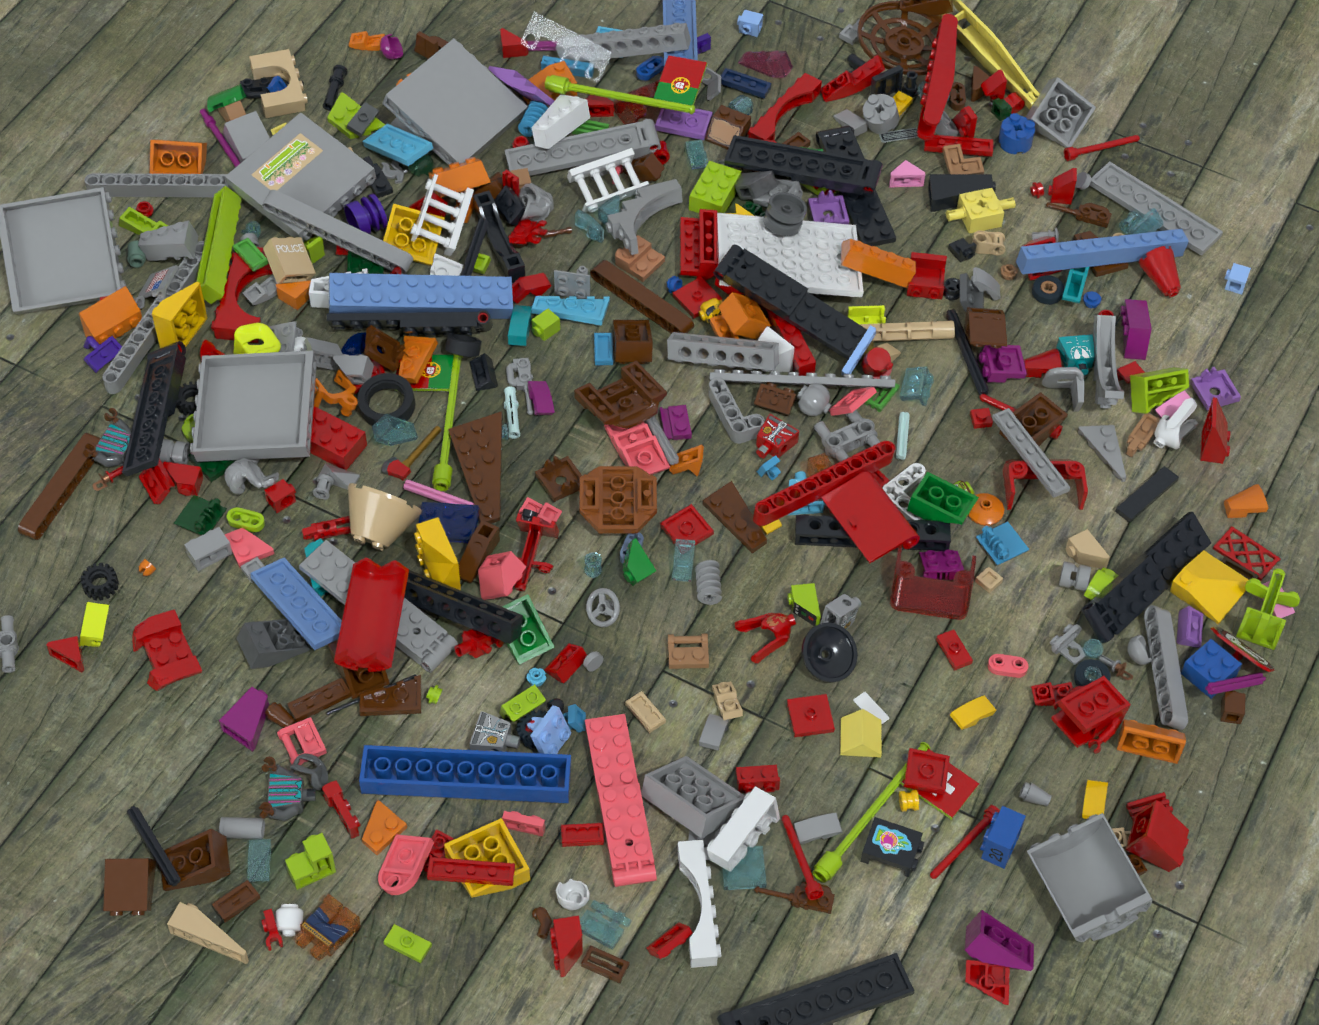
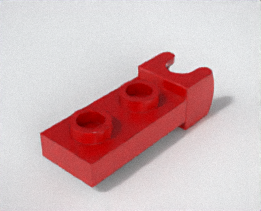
M332 781L322 787L323 796L328 806L335 808L351 839L358 837L360 823L356 815L352 816L349 812L351 807L347 799H344L338 782Z

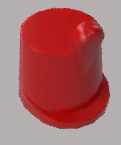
M876 347L864 355L861 366L866 375H872L873 379H880V376L890 375L893 363L887 350Z

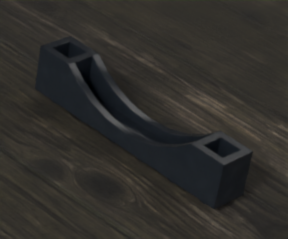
M490 191L474 194V211L478 219L485 218L488 220L485 232L505 277H512V283H514L520 277H525V264L519 252L509 243Z

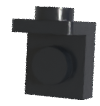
M964 238L950 243L948 249L959 262H963L975 256L977 245L974 242L969 244Z

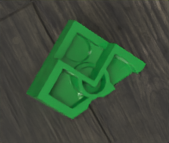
M241 84L209 96L207 100L208 111L212 112L215 109L244 99L246 95Z

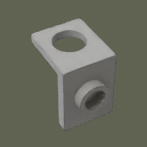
M707 67L705 73L711 74V78H703L702 82L708 85L707 100L711 101L721 92V76Z

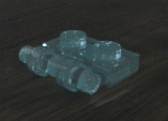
M594 900L591 908L595 909L596 912L593 913L587 909L580 919L582 933L613 950L624 934V929L620 928L619 925L622 924L628 928L632 920L625 917L623 912H616L609 908L608 904ZM605 915L613 920L612 922H610L602 918V916Z

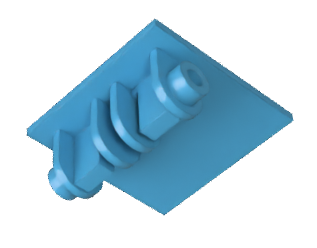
M1009 522L995 528L985 526L982 528L983 533L976 536L996 565L1029 551L1027 545Z

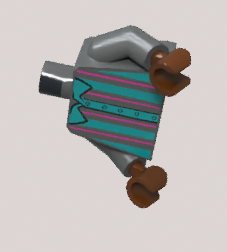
M110 408L108 411L113 416L105 413L104 419L114 423L109 424L96 446L93 443L85 445L86 449H84L83 455L85 457L93 456L94 460L105 467L124 466L132 430L121 418L116 417V409Z
M268 756L263 760L269 765L264 764L261 767L262 771L269 772L272 770V773H269L268 802H263L259 809L263 810L260 813L261 818L265 819L269 816V818L287 821L304 811V801H316V788L305 789L302 777L276 764L273 757Z

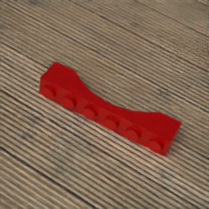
M807 73L797 78L795 84L789 87L782 97L778 98L776 104L773 107L771 106L763 117L759 118L754 127L752 126L749 129L748 138L775 141V127L780 118L795 107L812 103L821 93L822 81Z

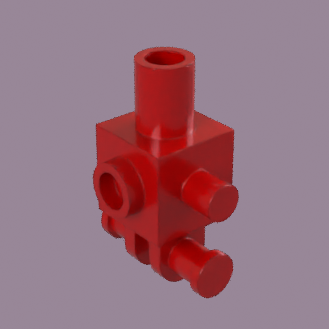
M471 629L462 633L463 642L456 645L454 650L459 657L468 653L474 658H478L486 653L489 654L492 651V644H496L500 648L504 642Z

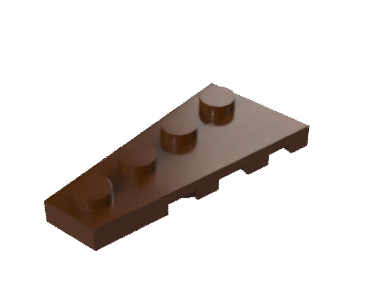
M732 481L703 500L702 505L751 553L767 544V538L759 525L754 523L752 513Z

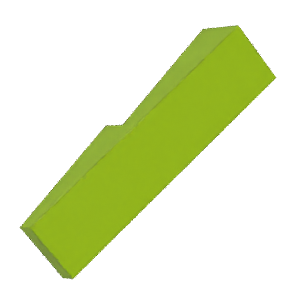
M128 207L119 218L120 227L138 235L145 231L168 226L160 220L156 223L131 207Z

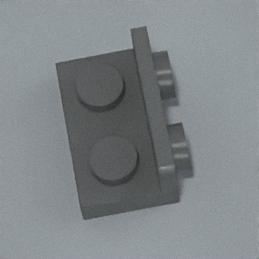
M967 273L960 274V303L965 313L967 307L984 308V291L980 292L973 285Z

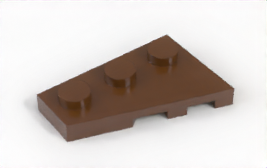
M421 675L415 676L414 679L406 682L403 680L396 682V685L388 688L381 687L360 694V716L421 714Z

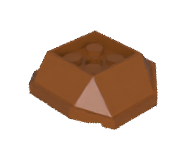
M599 466L587 475L585 474L580 477V514L598 533H638L657 514V477L652 474L649 475L637 466Z

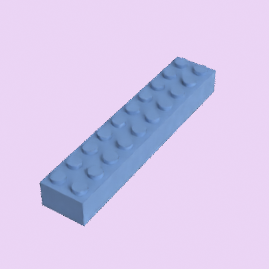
M329 273V313L479 312L480 310H486L490 314L491 319H511L513 312L512 277Z

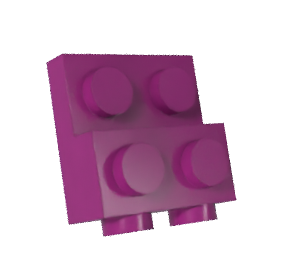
M985 345L983 351L979 354V361L984 364L982 374L983 377H987L988 382L1005 383L1007 378L1025 379L1027 375L1020 345L1002 346V348H993L991 345Z

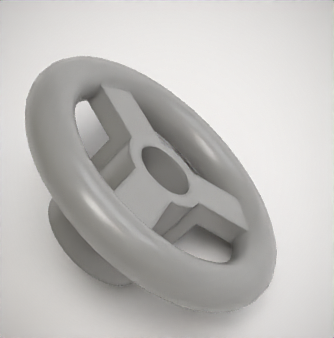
M607 588L594 590L588 597L586 604L588 618L598 627L612 625L617 620L620 612V604L616 594ZM605 594L608 595L612 600H606ZM599 595L597 609L592 612V603L595 597ZM600 614L611 616L607 621L596 619Z

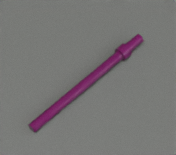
M201 109L200 114L204 118L205 125L211 129L236 168L240 161L216 126L214 118L208 114L206 109Z

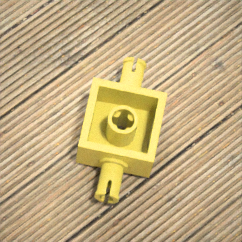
M993 188L959 194L957 209L947 210L946 218L949 222L962 219L968 233H974L978 230L984 231L1002 227L1003 210L1013 209L1016 204L1013 197L1003 200L997 199Z

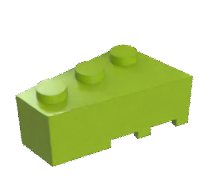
M1172 367L1130 375L1132 412L1147 414L1155 406L1163 404V401L1189 388L1188 369Z

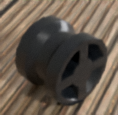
M949 278L945 281L943 296L951 301L959 299V279Z

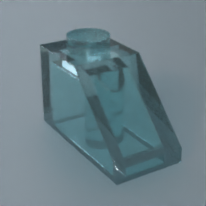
M385 414L372 426L375 440L388 446L414 441L418 438L414 423L389 414Z

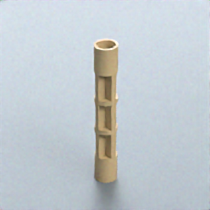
M954 321L859 324L867 330L870 325L876 328V335L871 342L953 339L955 335Z

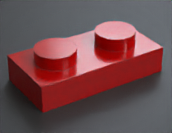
M678 922L650 944L647 950L650 955L656 958H665L671 953V950L685 943L693 932L689 926Z

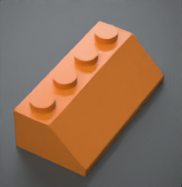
M847 239L841 244L842 266L905 288L908 287V283L916 273V262L910 258L898 256L893 252L881 250L876 246H870L858 240Z

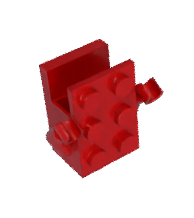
M1102 676L1088 685L1074 687L1064 698L1055 702L1054 710L1058 707L1062 710L1053 715L1051 719L1077 748L1089 742V748L1097 744L1098 747L1093 752L1098 754L1101 751V744L1103 742L1106 743L1116 733L1131 704L1105 676Z

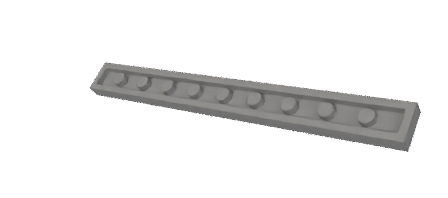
M714 369V372H710V381L714 378H721L725 382L766 384L769 382L791 385L819 383L823 386L895 388V380L891 379V376H880V379H873L872 375H862L861 378H854V375L844 374L843 377H836V374H825V377H817V373H806V376H799L797 372H788V375H780V372L775 371L769 372V375L762 374V371H751V374H743V370H732V373H725V370Z

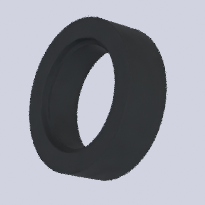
M393 373L378 374L368 379L361 386L357 398L363 419L369 425L379 429H392L407 422L414 413L416 404L410 383L402 376ZM395 389L404 395V401L396 411L380 414L369 407L371 397L380 390Z

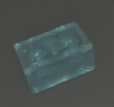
M927 366L906 368L899 396L902 401L919 399L922 406L927 405L928 398H930L931 384L934 382L933 374L930 373Z

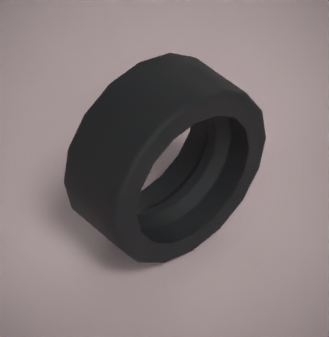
M449 334L445 350L460 356L477 357L480 354L482 341L468 335Z

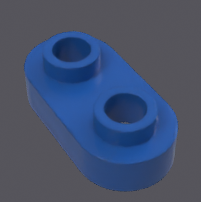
M652 56L637 67L636 76L640 80L651 79L663 71L664 58Z

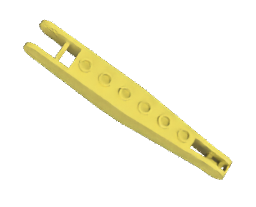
M953 0L955 8L959 11L955 17L958 21L966 19L971 24L965 29L957 25V38L992 75L1002 69L1007 80L1006 88L1011 93H1017L1025 101V106L1030 110L1040 93L1034 88L995 34L961 0Z

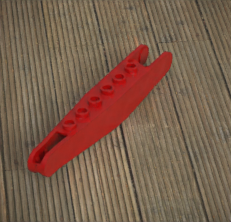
M952 14L943 15L938 26L936 38L933 39L931 48L934 49L931 50L929 59H931L927 66L929 72H927L925 77L926 83L922 91L924 94L920 101L922 107L917 127V135L923 140L932 139L936 127L941 120L954 82L958 19Z

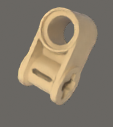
M982 230L974 233L972 243L974 242L977 245L975 253L996 256L1005 253V246L1003 244L1005 235L1003 233Z

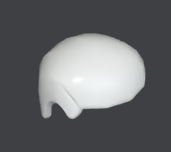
M569 879L565 884L559 882L556 888L558 902L564 909L577 910L585 906L589 901L590 892L588 886L582 881Z

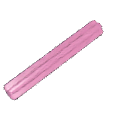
M406 480L403 486L405 490L472 513L475 504L411 480Z

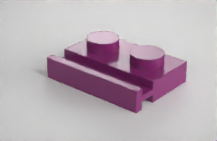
M668 406V408L664 409L660 407L662 429L666 437L673 440L691 439L692 433L687 406Z

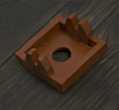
M370 325L366 329L364 355L393 372L396 371L399 366V360L405 354L403 351L405 346L400 345L399 341ZM377 346L381 347L384 354L378 351Z
M554 456L552 462L547 459L544 467L535 471L536 478L553 502L580 490V477L582 475L568 456L562 459ZM558 477H564L567 481L563 485H559L555 480Z

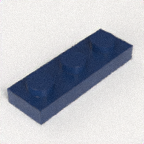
M725 68L721 74L722 85L764 99L771 89L772 83L728 68Z

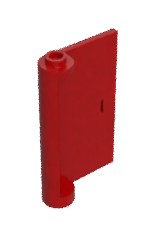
M869 471L860 472L856 477L821 497L869 564L901 545L904 549H910L920 540L919 535Z

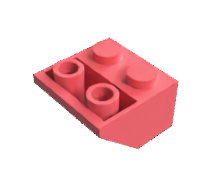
M512 551L488 555L478 569L480 592L483 600L510 595L515 583L521 579L522 572L526 566Z

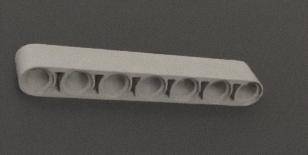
M1150 605L1145 610L1144 620L1150 658L1152 659L1151 664L1160 720L1165 726L1183 730L1188 723V714L1171 613L1168 610Z

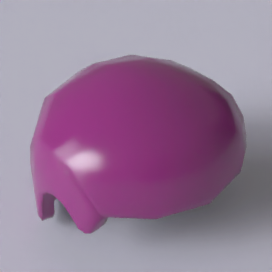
M392 34L382 37L380 50L383 55L390 60L401 58L403 56V49L397 37H390Z

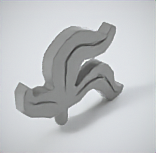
M392 161L391 167L394 170H390L388 163H381L383 166L382 171L387 179L397 178L395 184L403 182L404 173H407L408 170H402L399 166L400 162Z

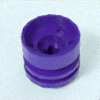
M369 194L367 198L362 197L360 200L361 204L355 200L344 205V213L349 225L368 234H371V229L377 232L380 229L387 228V217L376 195Z

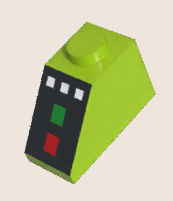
M815 583L791 585V591L787 593L788 605H792L793 613L813 626L819 625L821 615Z

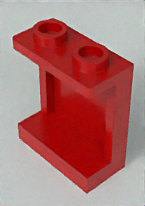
M911 252L910 259L916 262V273L908 283L907 296L942 300L947 256Z

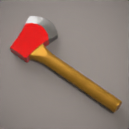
M436 426L403 462H400L396 457L385 461L382 465V473L404 481L411 473L410 467L413 462L442 431L441 428Z

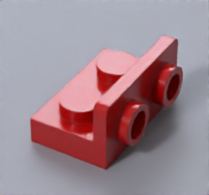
M777 765L736 767L737 787L740 793L747 794L754 787L767 793L779 790L780 777H778Z

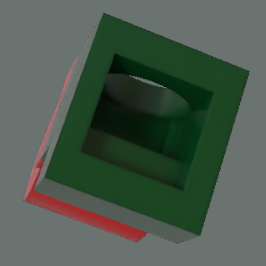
M1011 93L1001 100L999 98L994 99L991 113L999 121L1010 117L1011 114L1019 112L1024 107L1025 101L1017 93Z

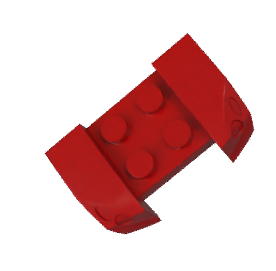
M175 609L151 616L135 626L132 634L133 652L138 651L144 646L153 670L149 672L147 684L155 691L161 690L178 680L202 673L200 664L196 656H193L182 632L181 622Z

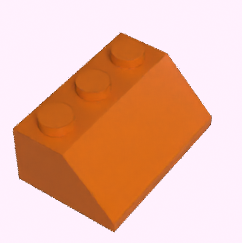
M150 140V174H203L206 163L207 143Z
M475 157L465 159L466 162L451 163L449 167L444 169L442 167L432 169L433 172L428 173L430 179H432L434 174L438 175L436 184L455 192L464 191L467 187L471 189L490 183L482 161ZM433 190V192L441 198L447 196Z
M126 286L79 313L85 337L92 336L100 345L111 336L116 339L135 328L142 319L141 311Z
M1124 719L1120 728L1117 750L1178 764L1186 744L1185 733L1174 729L1168 730L1156 725L1138 723L1135 720Z

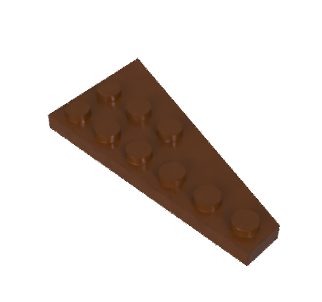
M502 411L448 429L480 522L483 520L490 524L500 521Z

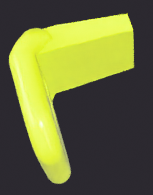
M263 323L240 326L234 333L233 354L279 352L281 349L280 341L271 328ZM254 339H261L264 344L248 345V342Z

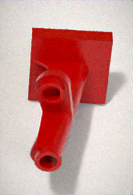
M518 513L516 522L520 531L528 532L522 557H517L526 568L522 572L521 579L515 583L514 589L525 592L532 568H538L540 572L547 574L553 570L554 566L552 564L534 560L541 537L546 536L558 539L559 529L556 521H551L550 526L544 525L541 518L533 516L532 522L525 521L522 514Z

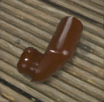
M538 907L533 909L532 916L540 922L537 936L546 939L552 925V919L545 908Z

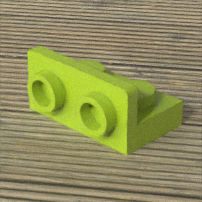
M534 684L503 704L499 714L503 719L509 717L512 722H515L545 703L546 699Z

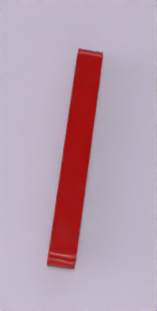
M882 441L759 501L754 509V523L759 526L768 525L820 499L823 495L856 477L862 471L873 473L889 465L893 460L896 449L895 445L890 441Z

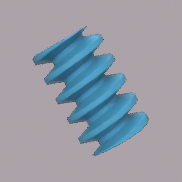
M531 101L518 125L519 132L525 137L533 136V125L546 112L548 107L539 101Z

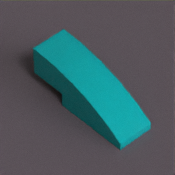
M1089 267L1070 269L1062 300L1080 304Z
M514 306L508 331V345L527 346L532 306Z

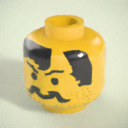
M712 298L703 302L700 307L701 311H699L701 320H706L710 324L711 317L721 315L718 306L723 301Z

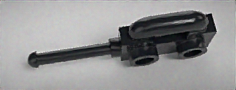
M263 77L259 80H251L246 78L240 81L246 98L256 99L261 98V94L270 93L267 87L272 79Z

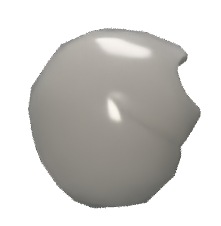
M1137 635L1131 638L1127 646L1129 657L1139 665L1150 663L1152 659L1150 658L1149 648L1144 637Z

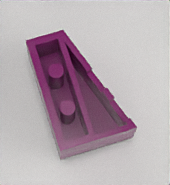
M1125 299L1124 306L1120 307L1121 325L1123 326L1124 358L1146 360L1152 331L1147 301Z

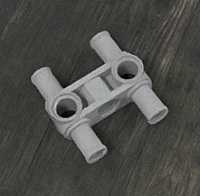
M857 409L853 413L846 414L852 424L834 432H830L823 421L818 422L814 426V430L822 438L821 441L825 447V454L836 458L838 462L849 458L847 453L866 444L872 447L880 443V440L877 438V432L874 429V422L862 418Z
M10 615L1 617L0 658H2V671L6 673L15 671V656L19 651L17 634L14 631L13 625L14 619Z

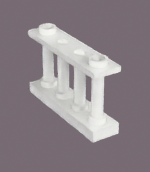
M632 148L569 170L567 175L569 183L578 182L586 200L582 209L583 213L588 211L590 213L595 212L599 207L633 195L637 196V188L649 185L648 181L639 182L631 165L635 155ZM617 166H625L634 186L624 188L615 169ZM602 171H609L618 192L608 193L600 176ZM585 177H594L601 192V198L593 200L584 181Z
M434 174L432 179H428L425 185L427 192L417 223L413 224L410 231L413 234L411 241L414 242L418 235L443 244V247H445L444 254L451 256L456 249L474 190L467 187L464 193L455 192L436 184L438 175ZM433 190L458 200L457 202L460 203L459 207L454 208L432 199ZM428 205L452 214L455 217L454 222L449 223L427 214ZM423 220L447 229L450 232L449 237L444 238L422 229Z

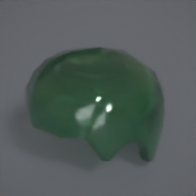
M427 153L407 167L410 173L418 177L421 174L429 176L428 173L433 172L432 169L435 168V163Z

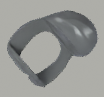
M302 753L290 765L291 772L293 773L297 770L311 774V785L316 790H322V787L328 784L326 766L317 756ZM302 758L314 762L317 767L309 769L298 765Z

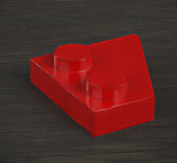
M967 106L952 119V122L958 128L961 137L974 138L978 117L971 107Z

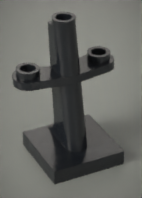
M854 53L850 54L847 58L849 66L854 70L866 63ZM898 65L873 76L870 95L885 94L890 96V94L897 93L898 91L901 92L903 68Z

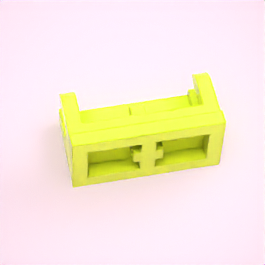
M885 306L848 307L847 317L858 324L885 323Z
M87 602L80 635L81 646L99 647L101 642L98 641L103 642L109 605Z

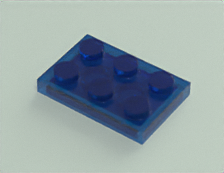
M422 502V513L419 517V523L439 517L449 542L469 543L472 534L477 528L480 508L479 505Z

